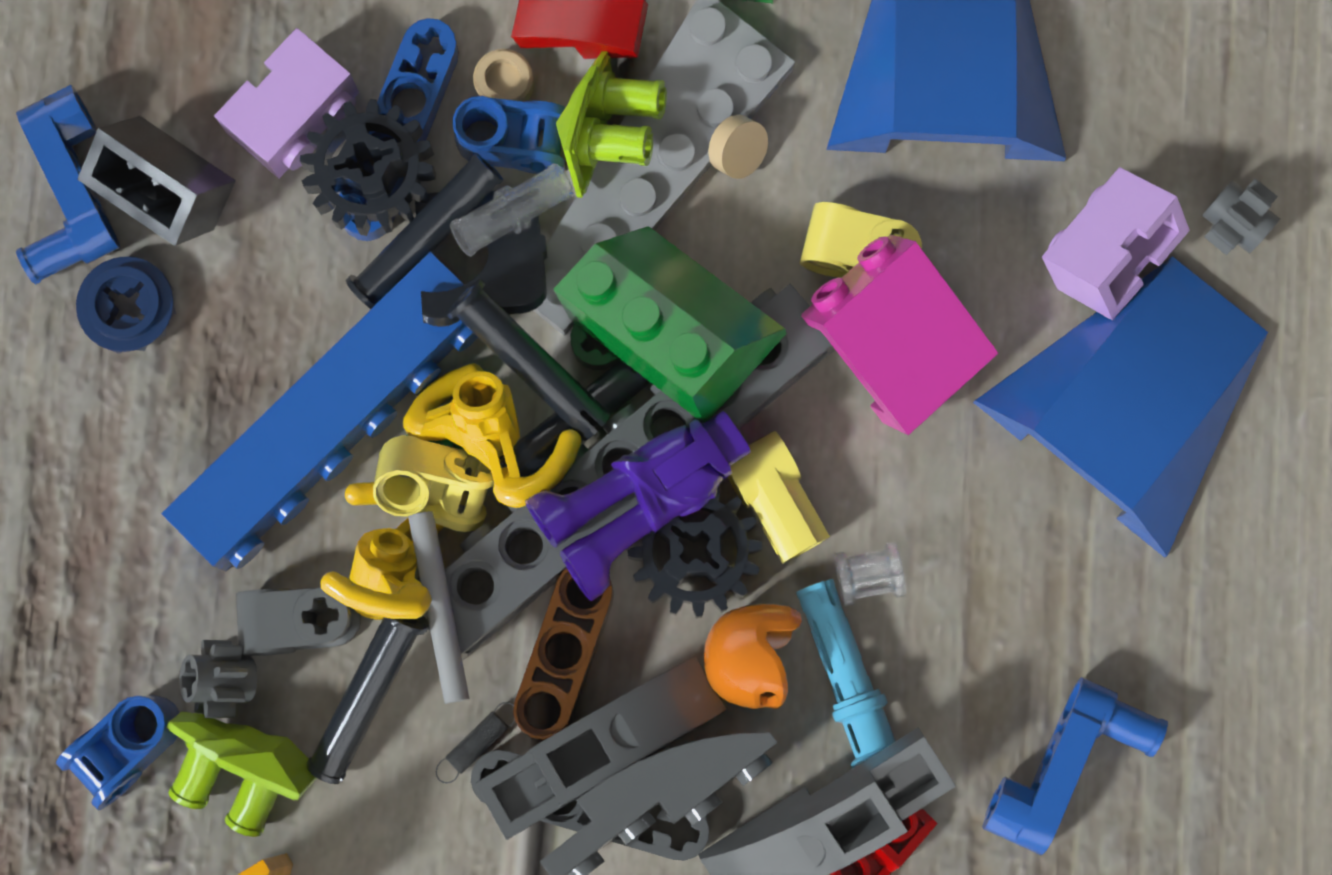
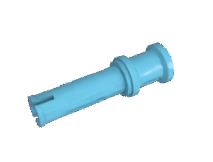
M829 579L825 582L822 581L797 591L796 595L806 615L825 672H827L833 688L832 691L837 704L833 705L834 712H832L835 722L843 724L855 757L851 762L853 769L894 743L895 738L883 709L888 703L886 696L881 694L880 689H873L850 624L840 603L834 579Z

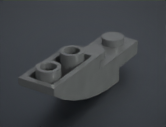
M694 656L529 749V752L476 782L475 786L505 839L509 840L578 799L605 779L652 756L724 713L727 709L718 694L712 689L704 670Z
M917 727L811 795L804 786L698 855L710 875H829L871 854L908 832L902 822L904 819L952 790L956 785L919 727Z
M770 732L731 734L702 739L670 748L627 767L605 779L576 800L591 822L539 862L549 875H589L605 862L598 852L617 836L627 845L656 822L649 811L658 804L673 824L685 816L692 826L723 803L715 792L731 779L736 777L744 786L769 767L773 762L766 752L778 742Z

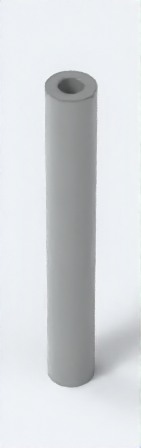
M433 511L416 513L408 516L421 584L429 590L432 598L430 607L427 610V616L444 703L449 704L470 699L434 514Z

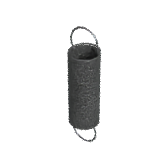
M510 702L499 704L494 712L491 711L445 756L446 758L443 760L449 761L458 771L454 780L444 782L439 779L437 769L443 760L439 762L435 771L439 781L446 784L455 781L459 773L462 774L515 723L514 720L508 726L495 714L496 709L500 705L508 703L514 706V704Z

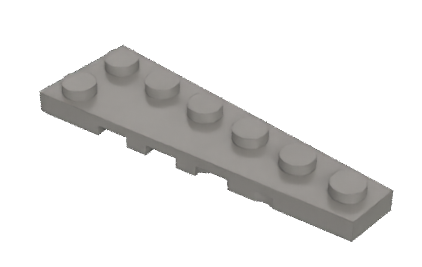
M696 0L648 78L651 81H656L657 79L665 81L667 101L663 118L659 120L653 117L625 116L620 124L621 126H650L652 128L653 153L650 164L648 166H641L632 163L598 161L586 194H584L583 198L575 197L546 245L548 258L544 260L547 296L542 305L533 311L563 336L567 334L575 323L569 319L554 291L556 285L595 243L646 226L655 231L711 167L709 143L718 125L726 118L737 114L752 119L795 68V61L719 0Z

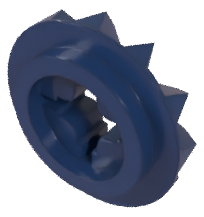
M136 257L113 258L96 266L83 280L76 299L77 318L84 333L94 343L118 354L135 350L145 351L149 344L157 338L166 335V327L171 317L176 314L172 293L174 289L165 275L150 262ZM112 290L118 296L122 294L130 298L138 292L140 295L135 303L141 309L140 313L145 317L139 320L137 317L133 319L125 314L119 320H116L115 317L119 312V308L113 303L115 300L108 293Z

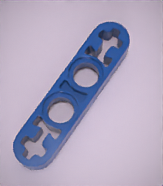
M427 18L418 20L408 28L377 101L381 114L386 116L393 107L394 98L399 92L409 88L421 91L426 97L424 108L415 116L404 117L402 125L404 126L410 121L417 120L423 130V134L418 141H426L458 62L459 50L456 38L447 24L438 19ZM433 37L439 38L442 50L445 52L443 55L433 53L429 59L426 72L429 79H435L434 83H430L418 74L423 63V56L418 44L429 45ZM407 68H409V69H411L414 73L405 72V71H406ZM369 131L370 135L382 141L394 139L385 133ZM371 159L362 162L364 166L363 176H370L375 173ZM405 177L397 180L390 196L401 187ZM341 192L339 194L342 198L353 203L365 204L367 202L365 198L355 193L344 196ZM396 215L391 217L392 223L394 222ZM351 219L348 225L344 227L350 236L362 241L376 240L386 234L379 221L371 222L367 236L360 235L354 219Z

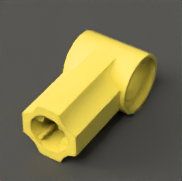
M773 431L748 445L751 453L730 466L732 474L727 478L737 496L742 500L743 505L747 509L749 507L752 508L762 526L764 534L767 536L782 564L814 548L830 536L798 481L801 479V475L791 453L779 434Z

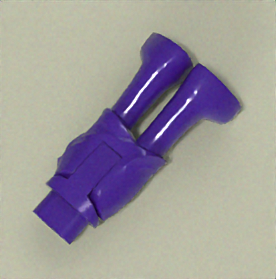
M722 411L702 425L698 420L694 419L689 423L688 427L683 425L660 434L631 454L622 456L619 460L611 464L613 467L612 471L583 488L564 495L544 490L526 499L525 503L532 518L553 547L557 548L597 515L635 492L638 502L636 506L593 533L577 539L560 551L562 561L585 596L592 601L603 594L610 586V566L623 551L651 531L656 533L661 527L677 516L684 517L699 511L709 500L716 497L717 488L722 480L732 474L730 466L751 453V450L730 417Z

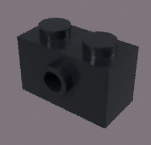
M141 116L98 128L77 179L174 246L215 229L236 182L235 179Z

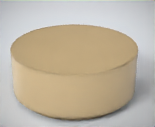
M493 50L485 54L478 61L474 69L473 82L477 96L523 102L529 101L532 96L534 78L531 66L524 56L514 50Z
M737 114L726 118L715 129L709 143V159L712 166L735 179L745 178L752 174L760 166L767 152L768 135L765 128L760 123L744 115Z

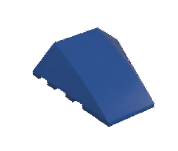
M871 0L826 150L886 153L891 139L1005 145V159L1064 162L1066 154L1030 0Z
M1173 256L1142 278L1144 285L1113 321L1095 312L973 402L1020 441L1030 434L1123 509L1116 519L1164 558L1170 552L1268 334V331Z

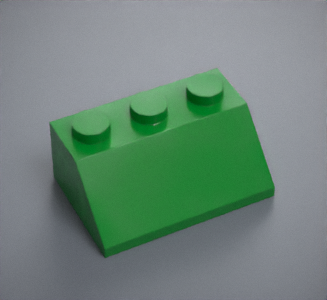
M649 226L595 243L554 288L571 321L701 423H705L713 417L787 334L783 326Z

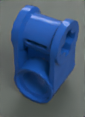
M485 96L471 97L463 101L456 108L453 116L456 147L461 156L468 162L474 153H478L495 167L518 169L539 175L563 173L565 170V160L560 157L562 144L556 122L566 107L547 101L523 102ZM477 121L490 122L497 128L495 135L486 141H474L465 134L466 129ZM541 130H544L543 144L539 147V134Z
M156 695L128 697L119 702L92 729L85 732L69 745L59 756L56 764L62 771L71 770L94 796L91 802L97 810H102L123 795L138 780L142 772L175 742L178 736L170 732L166 727L168 722L180 712L176 705L165 697ZM144 707L153 711L157 720L156 732L148 741H144L138 736L134 725L136 715Z

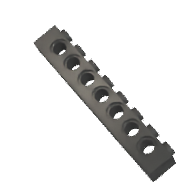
M791 283L778 294L772 288H769L751 302L783 326L787 334L776 345L779 357L770 364L758 365L713 415L714 417L724 411L738 430L835 350L821 331L808 326L801 317L802 313L810 305ZM652 385L650 390L654 393V397L637 411L630 404L616 413L603 426L608 435L590 450L584 444L580 445L574 464L561 482L551 489L550 492L561 495L568 494L604 476L603 469L609 458L617 454L629 455L654 438L650 429L654 421L659 417L665 415L675 416L687 427L696 418L656 386ZM635 492L597 515L557 548L553 547L532 518L527 506L521 508L508 506L512 514L493 529L489 523H485L471 533L460 544V548L465 553L446 569L444 567L462 661L558 581L562 572L567 569L560 556L562 549L577 539L593 533L636 506L638 502ZM523 532L535 533L542 538L543 542L540 556L529 564L516 563L511 560L509 555L511 541L515 536ZM478 571L489 573L494 580V591L491 597L486 602L478 605L466 603L461 592L465 578ZM426 611V613H425L423 616H424V617L427 619V621H428V616H427V611Z

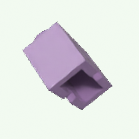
M298 28L264 62L265 66L272 72L257 88L249 81H246L214 115L224 131L278 179L288 169L293 171L302 166L300 155L313 153L315 148L310 144L306 136L309 131L321 134L327 128L322 116L325 113H329L338 121L345 118L344 103L351 101L353 106H355V97L359 93L351 74Z
M1119 167L1104 185L1094 190L1088 199L1087 205L1070 225L1055 235L1042 259L1058 290L1113 321L1144 285L1142 279L1137 275L1149 261L1160 266L1190 230L1177 196Z

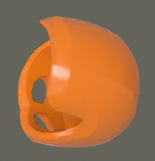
M755 604L732 609L722 615L712 626L704 649L705 672L712 689L726 701L748 709L780 708L787 697L788 682L782 661L774 649L783 648L788 644L793 630L799 628L802 623L800 612L786 605Z

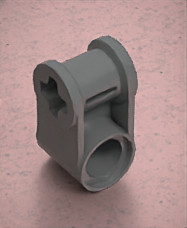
M320 587L296 590L258 589L236 593L238 645L243 646L242 656L280 655L295 653V650L338 647L351 641L360 629L361 615L353 608L345 606L326 594ZM327 607L338 610V621L328 623L327 628L317 625V615L326 613Z

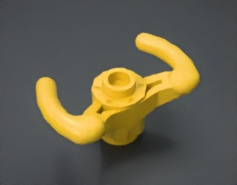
M475 363L449 371L430 383L414 399L403 418V427L408 436H414L428 442L448 439L464 448L468 455L474 456L491 470L494 480L493 492L498 502L513 508L526 506V499L538 492L550 491L560 483L574 464L582 440L579 433L575 430L568 429L563 431L546 463L535 474L520 477L513 447L520 438V428L511 390L508 385L502 384L496 375L483 371L480 365ZM453 396V400L449 404L439 407L444 401ZM504 455L507 467L501 468L499 457Z
M374 482L349 484L345 489L346 501L351 505L357 506L377 505L373 497ZM409 518L396 529L382 528L364 533L356 546L349 579L336 571L327 572L320 581L321 589L345 606L353 608L357 613L366 618L381 620L383 617L390 619H417L422 617L430 607L432 598L429 590L415 579L417 559ZM436 524L437 534L444 528L443 525Z

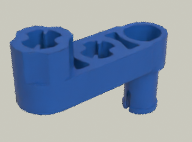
M72 85L16 111L21 128L67 219L63 221L64 228L24 248L21 247L16 250L22 268L35 285L41 283V280L81 260L89 264L120 248L118 238L96 192L77 180L83 166L73 146L94 136L97 130L87 107Z
M1081 677L1075 684L1061 713L1031 787L1025 786L1006 776L1002 778L990 800L982 828L1039 855H1043L1055 837L1095 739L1103 734L1140 750L1149 757H1154L1166 735L1168 721L1162 718L1158 719L1117 700V692Z

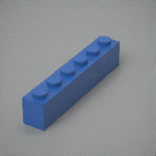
M429 252L161 514L213 567L226 572L232 565L236 569H240L248 564L264 546V542L260 538L277 521L281 525H285L294 519L309 502L305 494L322 477L326 481H330L339 475L353 459V454L350 450L366 434L374 438L384 431L397 416L398 412L394 407L410 391L415 395L420 394L438 377L441 372L438 364L454 348L462 352L478 338L461 320L444 327L423 323L421 291L442 292L461 287L464 284Z

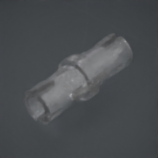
M553 163L544 171L514 188L505 185L496 190L493 200L462 218L453 220L450 224L451 232L462 251L471 257L481 248L512 230L519 234L530 228L531 219L562 201L572 198L574 195L573 187L563 169Z

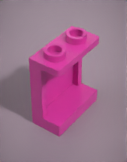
M890 235L888 237H880L869 243L859 253L857 257L859 263L842 278L832 279L821 286L812 296L811 301L813 304L802 313L801 317L808 326L823 333L875 400L870 407L883 424L909 436L990 362L998 352L917 242Z

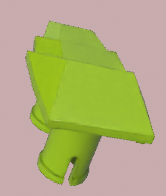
M601 51L571 95L569 103L556 122L566 162L578 198H583L584 194H586L598 161L632 163L641 166H648L650 164L653 153L652 128L650 126L608 125L607 121L611 118L612 114L653 117L654 119L661 120L666 109L667 89L664 80L657 79L656 81L615 78L610 64L611 57L608 56L607 51Z
M180 712L167 724L166 728L183 739L188 748L175 782L169 789V796L175 802L187 808L203 809L207 806L209 795L221 768L244 778L231 810L225 817L226 825L242 835L250 837L261 836L278 794L292 800H298L317 779L307 769L306 763L309 758L288 737L265 734L248 725L225 723L214 718H205L204 714Z

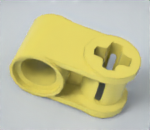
M819 202L813 207L800 264L812 272L842 278L859 263L857 260L859 253L869 243L880 237L895 235L917 242L921 249L922 241L918 231L911 224L902 220L861 212L843 204Z
M401 435L387 441L379 453L373 497L376 504L383 511L394 516L408 517L416 513L433 511L436 524L455 531L469 532L481 527L485 521L487 512L483 503L488 489L494 486V480L491 470L476 457L468 455L464 449L424 441L414 436ZM469 467L472 469L470 476L465 474L466 469ZM460 504L465 506L462 513L458 512Z

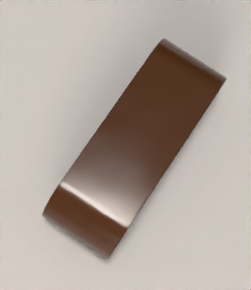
M565 569L559 577L514 703L513 714L515 722L521 731L528 736L546 740L568 727L572 722L613 605L614 590L611 579L610 586L604 591L597 605L589 609H579L570 603L568 597L569 588L574 582L571 574ZM564 634L573 635L580 640L582 645L580 660L576 665L568 669L554 667L548 658L550 643L557 636ZM548 693L554 695L560 702L561 715L555 725L541 730L534 727L528 720L527 707L531 699L536 695Z

